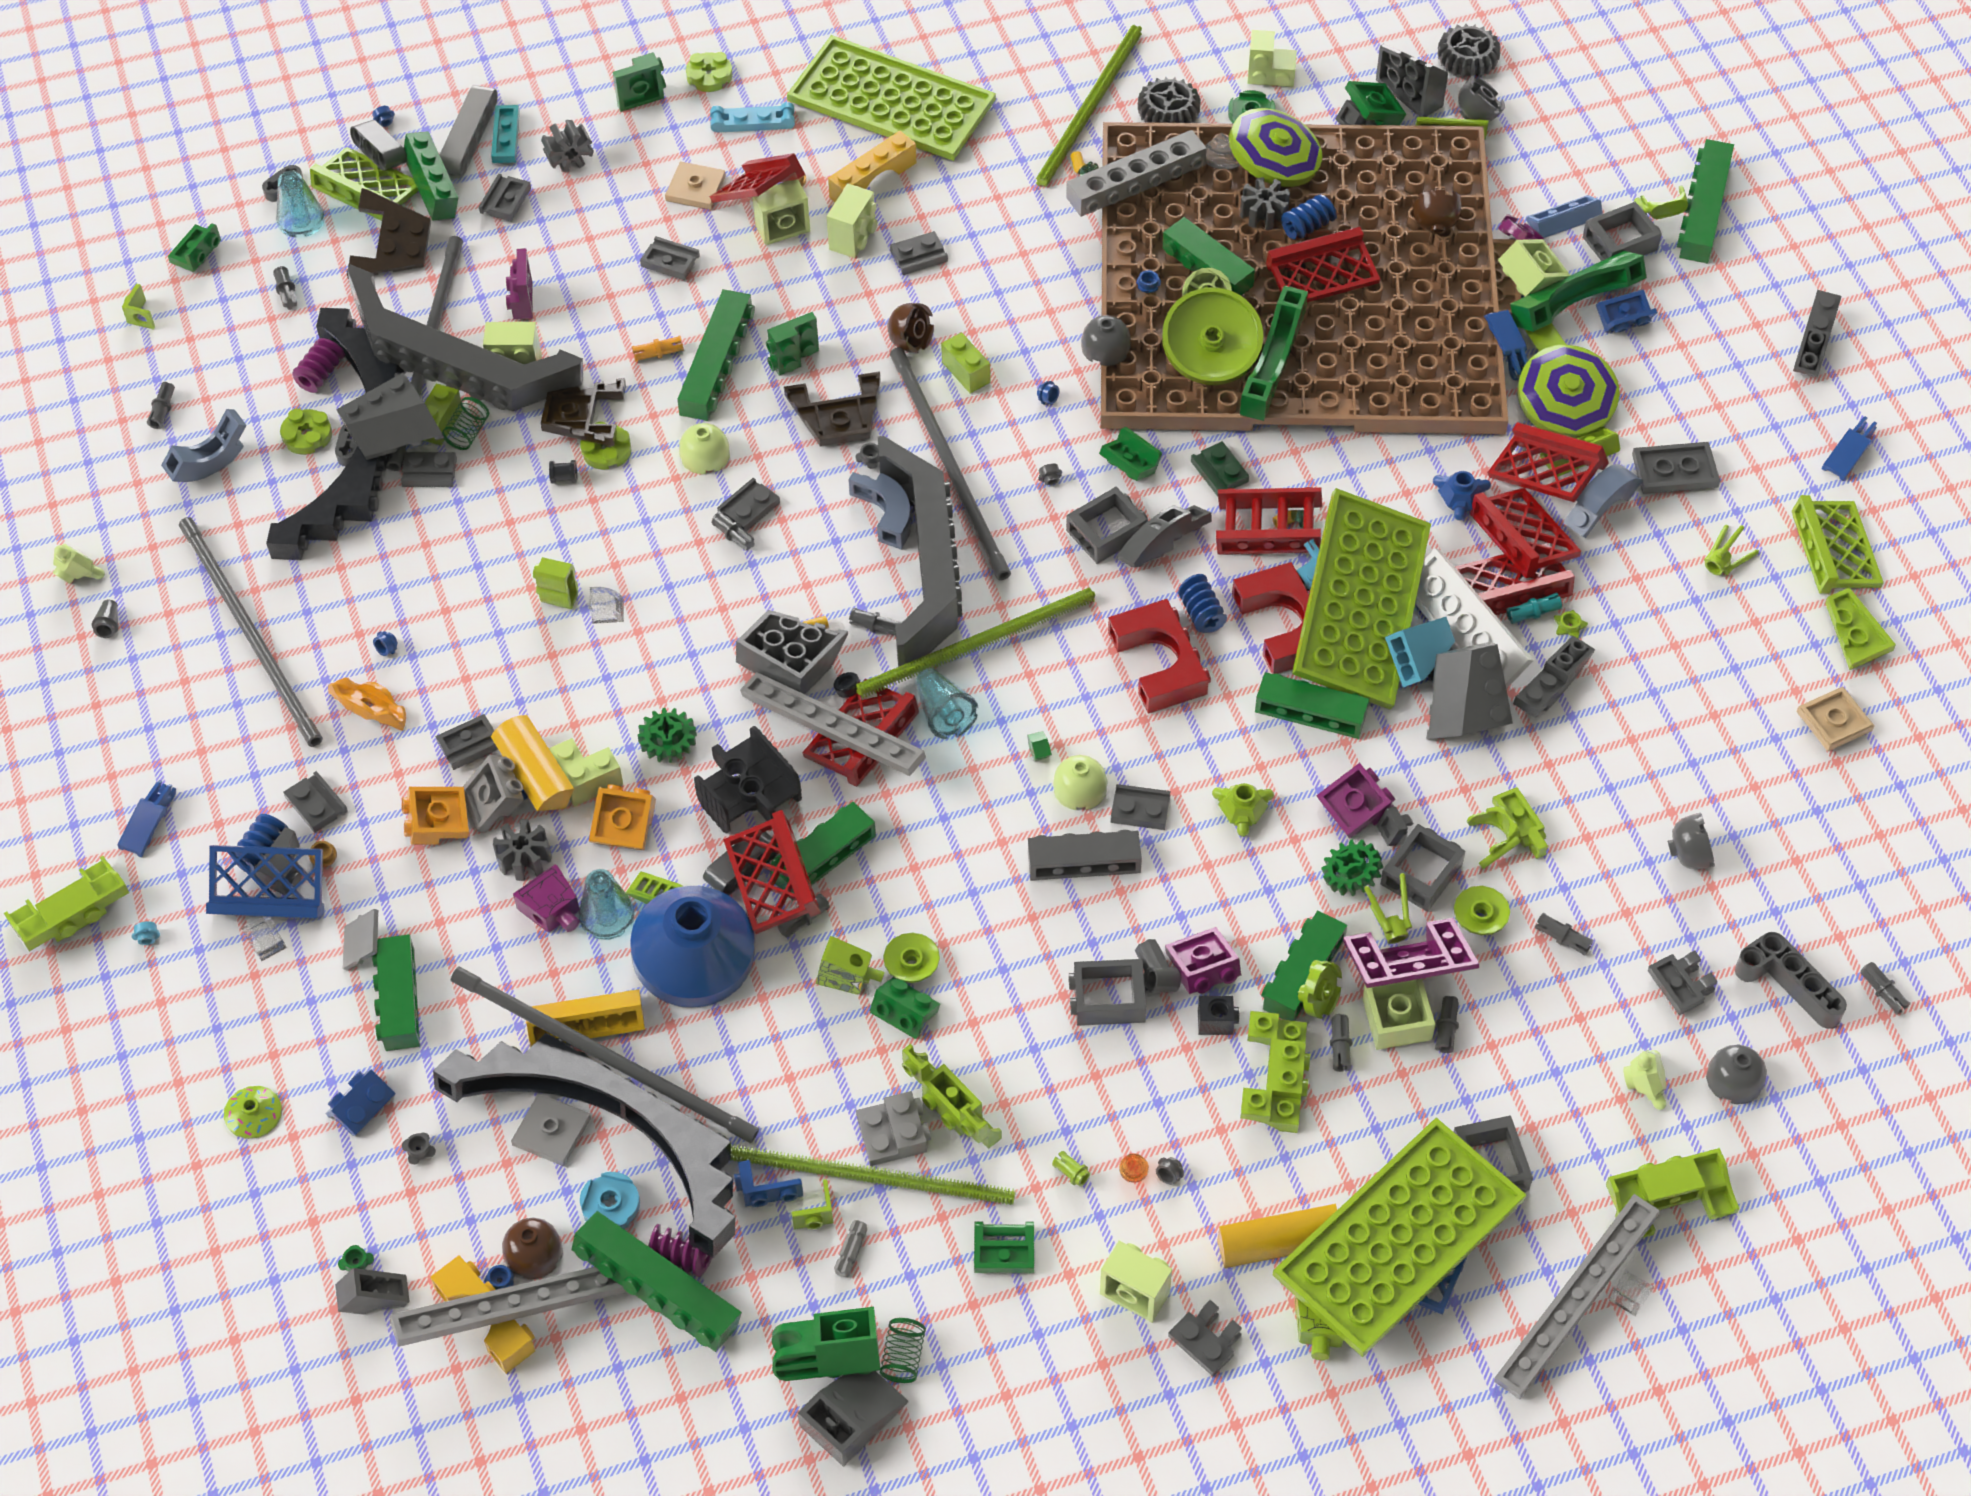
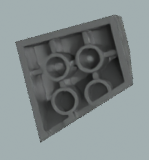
M1384 43L1381 44L1375 80L1379 83H1385L1392 94L1419 117H1427L1442 108L1449 72Z
M404 372L336 409L345 428L366 460L397 452L399 447L412 444L414 447L422 445V441L434 437L435 440L444 438L424 401Z
M767 610L736 641V663L753 673L758 672L798 692L806 694L832 668L848 636V631L839 629L838 632L825 628L824 624L816 622L815 625L800 622L798 617Z
M1486 642L1436 654L1432 685L1434 691L1432 705H1430L1429 715L1431 716L1426 739L1462 736L1513 724L1498 644Z

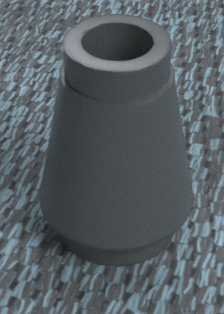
M107 599L102 602L91 623L95 635L101 638H110L118 631V604L115 601Z

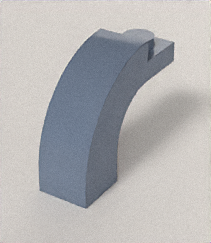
M226 409L216 429L206 440L193 446L171 445L161 466L174 482H193L204 479L225 468L238 456L244 447L239 439L247 425L235 409Z
M1620 464L1609 466L1584 488L1576 500V505L1563 523L1586 538L1607 509L1618 500L1624 499L1629 501L1643 480Z
M852 472L848 479L849 495L873 503L885 512L877 525L878 542L902 550L909 537L911 528L910 504L904 489L895 480L882 473L874 480L867 475Z

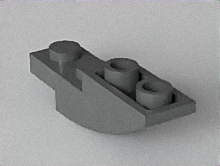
M1817 289L1793 368L1794 372L1818 378L1842 298L1841 295Z
M1172 505L1146 522L1123 546L1117 555V559L1135 568L1143 566L1144 563L1154 558H1160L1165 553L1174 549L1173 540L1180 539L1183 535L1199 530L1202 526L1212 522L1211 512L1196 505L1186 509Z
M1572 636L1546 661L1543 670L1515 696L1513 704L1535 718L1543 710L1547 712L1578 676L1593 655L1595 649Z

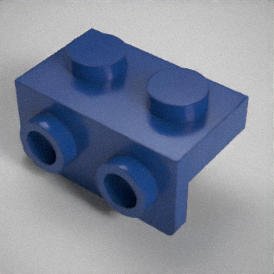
M1644 289L1596 304L1605 333L1612 330L1615 333H1620L1629 329V325L1636 323L1638 327L1652 322L1651 318L1658 313L1656 308H1650Z
M372 1069L364 1074L359 1071L347 1083L351 1087L344 1094L338 1092L327 1104L331 1108L325 1114L329 1118L333 1116L352 1136L357 1135L396 1094Z

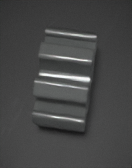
M565 120L564 131H560L557 124L554 123L549 127L553 136L543 135L541 139L544 146L543 151L550 165L554 169L559 165L562 172L570 171L571 161H575L578 168L583 167L585 162L581 155L592 157L594 153L590 145L592 140L582 123L576 127L573 120Z
M1263 177L1256 179L1255 188L1247 183L1243 187V196H1241V218L1249 216L1248 225L1252 228H1256L1257 223L1262 219L1266 224L1265 230H1272L1274 228V219L1282 224V215L1288 212L1289 190L1280 191L1281 182L1276 179L1273 180V184L1269 188H1265Z
M520 819V832L515 834L510 828L509 823H506L501 827L503 839L495 837L493 839V848L502 874L507 875V872L513 868L516 880L525 881V867L529 866L537 877L544 872L541 860L551 862L552 854L545 829L538 825L535 830L531 831L529 820Z

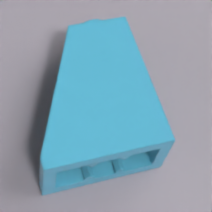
M1447 617L1407 628L1385 637L1403 687L1425 680L1435 667L1436 654L1447 652L1455 642Z

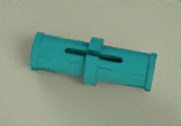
M1554 593L1544 598H1532L1527 603L1507 608L1508 620L1513 625L1530 618L1538 619L1545 613L1562 609L1560 596L1558 597V593Z

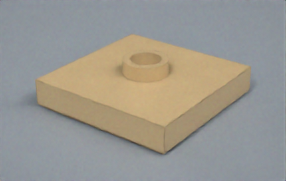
M680 161L665 193V200L711 210L714 203H712L709 196L720 190L726 177L725 170Z
M1843 686L1798 706L1796 711L1827 751L1872 732L1874 729V724Z

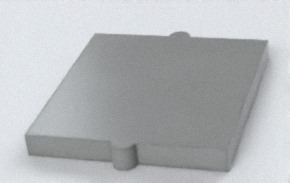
M374 908L364 915H359L356 920L344 926L342 969L349 970L357 964H363L364 960L377 953L379 910Z

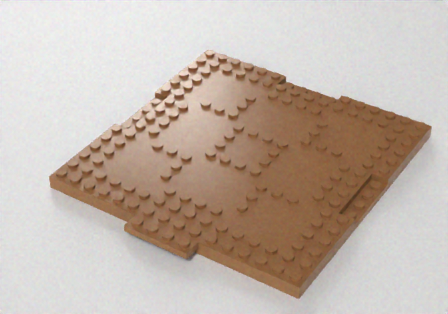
M1103 122L1102 166L1190 130H1193L1206 146L1207 151L1206 165L1199 169L1192 170L1156 187H1151L1102 208L1101 316H1115L1123 321L1129 328L1131 349L1124 361L1116 365H1101L1100 429H1121L1127 427L1129 429L1252 431L1253 424L1343 425L1353 426L1354 432L1506 434L1508 410L1503 351L1494 334L1489 329L1484 315L1509 310L1512 316L1510 304L1521 299V294L1516 289L1517 285L1503 272V267L1498 261L1516 239H1493L1483 126L1305 124L1315 135L1321 146V165L1316 175L1309 182L1294 187L1281 186L1280 191L1288 189L1290 192L1288 211L1309 199H1313L1316 195H1324L1335 207L1337 219L1332 222L1329 221V224L1326 226L1322 225L1319 230L1314 229L1312 234L1306 233L1304 238L1296 237L1295 240H1292L1287 236L1282 224L1275 219L1274 228L1272 230H1265L1266 224L1264 220L1261 219L1257 223L1256 228H1252L1248 225L1249 216L1241 218L1240 205L1243 187L1248 183L1249 186L1255 188L1257 178L1239 164L1231 151L1229 133L1233 124ZM1264 182L1265 188H1269L1272 185ZM1430 190H1445L1446 195H1452V191L1457 192L1461 195L1462 205L1461 216L1458 222L1442 234H1432L1431 231L1419 226L1414 218L1412 199L1415 198L1417 200L1418 194ZM1183 217L1187 218L1255 269L1254 286L1241 296L1254 307L1260 317L1263 327V344L1254 366L1244 376L1230 383L1206 385L1184 377L1171 365L1163 348L1162 331L1165 318L1173 304L1182 297V288L1185 280L1193 272L1185 268L1176 258L1168 255L1163 249V232ZM1361 227L1364 233V244L1380 277V283L1307 302L1304 318L1265 420L1261 421L1240 415L1241 395L1248 377L1254 371L1263 351L1281 294L1272 271L1269 272L1266 266L1268 251ZM1359 248L1351 250L1347 254L1357 260H1360L1362 257ZM1328 256L1324 261L1337 267L1340 259ZM1343 261L1340 268L1353 274L1356 266ZM1306 262L1301 267L1314 273L1318 265ZM1322 267L1317 275L1329 280L1333 274L1332 271ZM1288 268L1279 269L1281 275L1290 279L1295 272ZM1359 268L1356 274L1363 279L1371 277L1368 271ZM1151 270L1158 274L1161 285L1158 286L1157 291L1145 293L1138 289L1136 281L1141 272ZM1298 273L1294 281L1307 286L1311 278ZM1336 274L1333 282L1340 285L1347 284L1349 279ZM1315 280L1310 288L1317 291L1324 290L1326 285Z

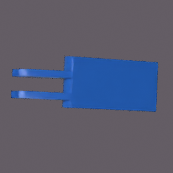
M1509 310L1484 315L1489 329L1494 334L1503 351V357L1507 356L1510 377L1512 380H1518L1516 373L1521 375L1525 364L1528 362L1525 353L1527 346Z
M1864 416L1854 429L1849 428L1826 459L1821 469L1834 473L1840 477V480L1844 481L1863 453L1870 447L1872 443L1870 438L1877 428V422L1874 421L1863 435L1860 433L1866 426L1868 417Z
M158 780L145 799L141 798L117 844L118 849L127 850L137 854L138 857H143L157 825L167 813L166 806L175 797L176 788H172V784L166 786V784H162L161 780Z

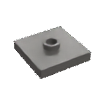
M538 1093L511 1140L512 1146L565 1166L587 1127L591 1115L588 1112Z

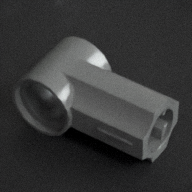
M1147 939L1145 942L1138 944L1135 953L1138 959H1142L1145 989L1148 992H1177L1181 985L1180 972L1176 967H1169L1156 939Z

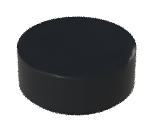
M846 672L835 679L833 687L839 697L848 698L857 693L856 684L861 681L856 673Z

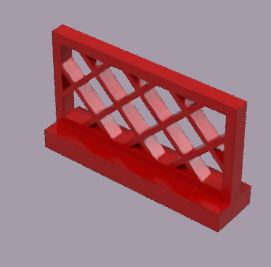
M795 153L749 160L741 165L745 172L744 174L709 197L712 203L757 197L779 182L798 180L806 174Z
M1361 227L1268 251L1266 266L1269 272L1272 271L1280 292L1286 286L1285 284H1288V287L1292 286L1308 291L1307 302L1380 283V277L1364 244V233ZM1359 248L1362 257L1360 260H1357L1347 254L1349 251ZM1334 256L1339 258L1340 261L1336 267L1325 262V258ZM1343 261L1356 266L1353 274L1340 268ZM1311 262L1318 266L1313 273L1302 268L1303 263ZM1321 267L1333 272L1330 280L1317 275ZM1288 268L1295 272L1290 279L1281 275L1279 269ZM1359 268L1368 271L1371 277L1363 279L1356 274ZM1298 273L1311 278L1307 286L1294 281ZM1336 274L1349 279L1348 283L1344 285L1333 282ZM1314 280L1326 285L1325 289L1321 291L1312 289L1310 286Z
M1517 422L1512 429L1513 438L1487 473L1490 478L1575 502L1597 470H1604L1609 461L1603 446ZM1517 446L1524 447L1527 449L1526 451L1512 455V452L1515 450ZM1536 454H1548L1545 458L1533 461L1532 456ZM1529 457L1531 463L1516 468L1515 462ZM1561 459L1569 460V463L1555 467L1553 463ZM1512 464L1513 469L1499 472L1503 466ZM1551 464L1552 469L1537 474L1536 468ZM1583 465L1589 466L1586 471L1576 474L1575 468ZM1533 470L1534 475L1523 479L1519 477V474ZM1572 470V476L1561 480L1558 479V474ZM1552 476H1554L1556 480L1555 482H1552L1547 485H1543L1540 483L1541 480L1547 479ZM1576 482V486L1571 492L1564 491L1561 488Z
M1526 488L1487 497L1484 492L1474 495L1470 515L1525 578L1535 576L1536 569L1580 557L1581 550ZM1522 498L1527 505L1512 500ZM1495 505L1504 506L1506 510L1498 509ZM1511 508L1522 511L1524 514L1522 516L1508 511ZM1527 513L1538 516L1541 520L1526 517ZM1508 520L1518 522L1520 526L1512 525ZM1523 524L1536 527L1538 531L1522 528ZM1541 529L1551 531L1555 536L1540 533ZM1522 536L1535 539L1534 543L1526 541ZM1540 540L1543 542L1553 544L1552 548L1537 544V541ZM1558 545L1561 547H1565L1569 551H1561L1555 549V546ZM1537 552L1543 553V554H1546V555H1549V556L1539 559L1540 556L1537 554Z
M1549 543L1540 544L1551 547ZM1505 554L1455 566L1460 574L1471 573L1476 575L1473 580L1465 577L1464 579L1473 589L1485 591L1478 593V595L1495 615L1506 613L1507 608L1527 603L1532 598H1544L1554 593H1558L1560 598L1573 595L1575 576L1571 570L1566 571L1561 562L1543 567L1539 573L1536 572L1535 576L1530 577L1532 580L1525 582L1520 581L1523 575L1514 565L1510 564L1511 561ZM1493 566L1500 568L1497 574L1487 571L1486 568ZM1547 569L1557 572L1556 574L1545 575ZM1505 570L1518 574L1515 579L1503 576ZM1481 577L1493 580L1491 585L1478 581ZM1498 582L1509 585L1502 588L1496 587Z
M882 687V691L878 688L879 692L876 690L877 697L862 700L860 694L856 693L849 697L840 707L839 711L845 714L850 710L860 708L861 715L854 716V718L864 723L882 718L878 726L874 727L896 738L904 732L919 714L915 695L909 692L901 695L886 687L885 690ZM892 700L897 702L894 707L883 710L882 703ZM879 704V711L864 713L863 707ZM818 733L802 752L804 758L847 777L849 784L857 787L878 763V761L851 748L833 751L832 744L839 742ZM829 745L830 752L819 755L814 753L817 748ZM848 755L851 757L844 766L835 762V758Z
M783 810L772 813L773 819L723 839L755 934L807 913L810 917L821 913L791 824ZM773 829L774 836L769 844L758 841L762 833ZM742 841L749 843L743 855L734 852L732 845ZM755 846L766 849L760 861L750 858ZM772 852L782 856L777 867L766 863ZM746 862L757 866L751 878L741 873ZM763 868L773 871L768 884L757 880ZM780 874L790 879L785 890L774 886ZM754 885L764 888L759 900L749 897V893ZM771 891L781 894L775 907L765 903ZM788 897L797 900L798 908L790 911L782 910ZM761 908L772 911L768 920L758 924L757 916Z

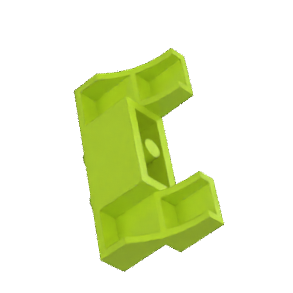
M104 856L99 857L101 861L88 869L80 868L79 872L82 878L35 904V907L27 899L25 900L26 905L10 914L7 911L3 913L29 952L53 937L57 942L71 937L76 931L98 921L103 915L107 914L106 906L129 894L126 884Z
M1250 1011L1247 1041L1270 1046L1266 1090L1243 1087L1240 1119L1261 1122L1282 1132L1298 1133L1301 1096L1307 1097L1308 1079H1303V1072L1309 1071L1311 1055L1305 1053L1307 1022L1280 1020L1279 1014Z
M911 1044L902 1050V1067L904 1071L922 1084V1101L931 1111L935 1109L938 1112L943 1124L949 1130L954 1129L960 1136L965 1133L977 1143L982 1142L988 1149L1002 1139V1130L1000 1128L994 1129L983 1118L982 1102L945 1064L935 1069L928 1061V1054L926 1052H914Z
M1720 1148L1686 1157L1673 1156L1665 1162L1656 1165L1646 1163L1636 1170L1610 1176L1606 1182V1187L1616 1208L1615 1218L1634 1194L1658 1210L1701 1199L1709 1220L1735 1214L1739 1211V1205L1730 1183L1727 1163ZM1653 1224L1642 1238L1655 1234L1656 1229Z

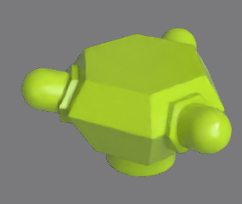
M1241 783L1230 786L1229 789L1216 787L1212 791V796L1218 799V805L1229 822L1237 826L1238 835L1245 837L1249 834V826L1256 824L1268 808L1267 803L1274 798V792L1271 789L1257 790L1253 785Z

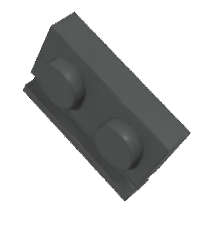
M498 173L479 205L480 213L484 214L486 212L492 217L512 222L531 190L530 182L510 176L505 178L502 177V174Z
M935 231L890 244V252L901 269L902 275L948 262L947 252L945 253L944 247Z
M655 236L653 244L649 245L640 259V264L643 268L685 281L695 265V260L699 259L700 253L699 249Z
M405 452L402 468L403 475L401 478L402 487H453L457 462L456 452Z
M752 478L719 505L717 511L724 512L732 521L739 522L742 525V529L747 532L780 504V497L762 483H757L755 478Z
M485 714L435 736L439 747L453 770L498 750L491 738L494 729Z
M317 771L313 772L314 775L310 778H304L283 791L287 801L314 833L338 819L337 816L341 813L345 814L348 812L346 805Z
M1116 784L1110 823L1165 830L1171 791Z

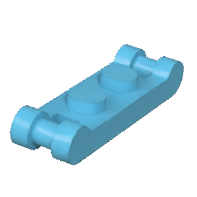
M784 102L781 106L723 108L716 105L710 109V117L712 118L710 128L713 132L718 133L791 129L795 126V117L793 116L795 108L790 102Z

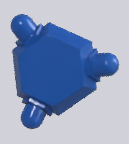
M1459 471L1450 476L1436 475L1433 478V484L1439 488L1438 492L1448 508L1454 510V517L1459 521L1465 518L1466 512L1472 510L1474 495L1491 488L1489 480L1475 479L1467 471Z

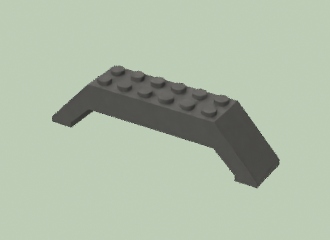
M351 264L347 269L351 293L374 356L382 362H392L407 372L414 371L423 375L429 381L441 382L448 387L466 392L471 397L480 401H488L498 409H508L510 411H516L545 400L547 392L581 386L583 383V358L559 349L556 355L531 363L521 364L385 309L376 292L374 274Z
M877 436L880 473L895 480L904 489L909 503L914 506L923 602L902 623H895L899 667L930 654L958 628V617H962V592L959 585L960 575L959 565L957 564V546L953 539L955 538V528L952 521V502L948 498L951 497L950 482H944V473L940 469L887 437Z

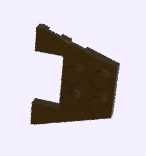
M362 188L358 206L359 212L383 215L376 258L350 255L348 268L351 264L373 273L375 276L381 272H398L424 267L431 219L368 189Z
M880 371L858 375L861 395L810 403L806 383L785 386L784 395L820 447L870 439L881 375Z
M618 378L616 383L604 385L603 381L594 383V387L580 390L579 386L547 392L541 419L542 431L614 446L617 435L616 424L592 423L598 399H624L626 389L625 378Z

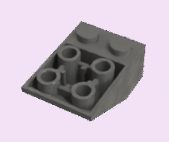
M876 1371L869 1374H846L820 1390L797 1412L799 1426L844 1467L909 1401Z

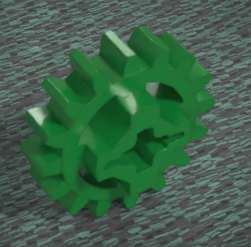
M662 708L661 714L652 711L653 717H644V725L638 726L639 734H637L641 751L647 752L649 759L657 756L659 763H661L663 758H667L668 762L672 763L675 756L681 760L683 759L682 753L690 754V746L696 745L695 737L697 732L693 719H687L686 712L678 715L677 708H673L671 713L667 712L666 708Z
M1351 839L1347 846H1344L1341 842L1339 843V850H1330L1332 857L1324 858L1326 865L1321 867L1324 873L1323 878L1333 892L1339 891L1341 896H1344L1347 891H1350L1351 895L1355 896L1356 890L1359 889L1365 893L1364 888L1367 885L1374 887L1373 879L1381 878L1379 870L1384 867L1378 850H1375L1372 843L1366 845L1362 839L1358 844H1355L1353 839Z

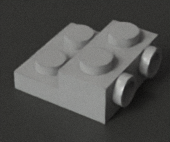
M489 755L463 786L465 801L476 830L479 832H487L500 816L510 817L524 800L521 793L523 785L515 778L513 773L515 765L507 757Z
M912 1091L885 1097L883 1104L856 1110V1117L870 1166L927 1152V1141L931 1140L930 1131L927 1123L921 1124L919 1116L924 1114L920 1098L914 1099Z

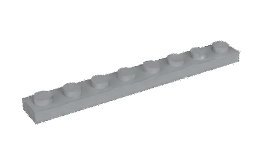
M758 672L740 689L742 697L908 776H911L926 758L924 750Z
M1635 1194L1631 1197L1494 1377L1495 1383L1518 1399L1522 1398L1658 1218L1660 1210Z
M591 1267L391 1314L390 1324L397 1346L400 1347L627 1292L616 1281L603 1276L599 1269Z

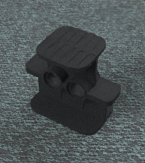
M752 726L749 729L750 737L727 752L719 744L713 746V759L721 770L705 780L699 775L694 777V787L701 807L725 833L731 831L730 823L748 811L757 810L766 821L773 819L772 813L776 812V807L791 798L796 802L802 800L801 783L797 772L756 726Z

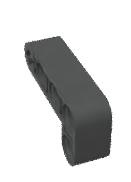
M1765 933L1740 952L1734 969L1736 976L1740 980L1753 982L1768 972L1821 1027L1833 1029L1840 1024L1846 1011V1000L1780 933Z

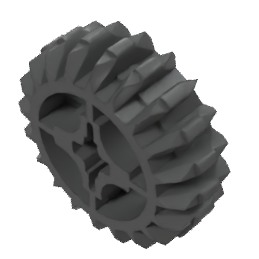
M1467 23L1463 27L1457 24L1455 28H1449L1447 32H1444L1437 48V56L1441 66H1445L1447 72L1452 71L1453 76L1460 74L1462 79L1464 76L1471 77L1477 75L1481 78L1484 73L1489 74L1492 69H1495L1501 54L1500 42H1498L1497 36L1492 35V30L1485 31L1484 26L1478 28L1476 24L1468 26Z
M1165 76L1164 80L1156 78L1155 82L1149 81L1147 86L1142 87L1141 93L1138 96L1137 110L1141 120L1145 121V123H1195L1200 113L1201 99L1197 89L1192 87V83L1186 84L1184 79L1178 81L1176 77L1168 79Z

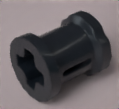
M571 460L570 463L550 461V483L555 484L556 481L567 480L577 483L578 470L576 460Z

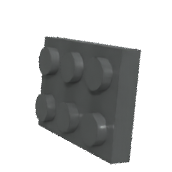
M1709 441L1633 448L1632 457L1637 475L1643 480L1640 484L1643 494L1719 488L1720 478Z

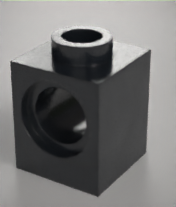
M1199 996L1197 1009L1198 1035H1233L1234 1024H1239V1007H1234L1233 996ZM1219 1013L1224 1015V1017H1215L1213 1014Z

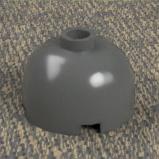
M1471 76L1458 94V103L1461 108L1460 114L1464 119L1489 120L1490 122L1505 109V103L1503 99L1500 102L1497 100L1498 92L1480 77L1474 80V76Z
M1104 315L1092 319L1085 326L1082 334L1081 349L1083 355L1091 362L1093 360L1099 361L1100 365L1103 366L1116 365L1124 361L1131 349L1129 328L1122 320L1115 316Z
M1701 812L1680 819L1672 829V840L1667 841L1671 857L1677 856L1683 866L1694 870L1715 867L1708 833L1704 828L1705 822Z
M1740 1044L1729 1045L1718 1050L1708 1065L1706 1079L1709 1088L1718 1098L1724 1097L1727 1100H1731L1730 1103L1736 1105L1746 1104L1757 1099L1765 1086L1767 1069L1764 1060L1752 1048Z

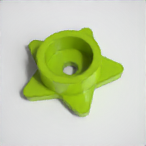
M1574 610L1567 611L1562 615H1554V620L1559 625L1556 631L1557 635L1568 634L1571 637L1579 638V630L1588 625Z

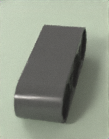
M375 120L351 126L350 135L353 143L382 171L406 163V153L401 144Z
M764 832L758 841L769 844L772 837L767 832ZM742 841L733 845L734 852L743 855L749 843ZM755 846L750 858L760 861L766 849ZM726 851L707 867L703 874V879L713 889L729 896L739 886L728 852ZM772 852L766 863L768 864L778 853ZM746 862L741 871L742 875L751 878L757 866Z

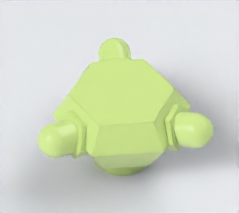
M68 544L58 545L54 548L53 565L56 568L53 574L67 583L71 584L74 578L80 579L84 576L95 579H102L105 572L102 568L96 567L92 559Z
M1646 1050L1630 1062V1066L1623 1068L1625 1082L1629 1090L1636 1088L1638 1093L1645 1094L1648 1100H1651L1656 1109L1662 1110L1667 1104L1663 1096V1091L1667 1088L1665 1070L1660 1053L1657 1050Z

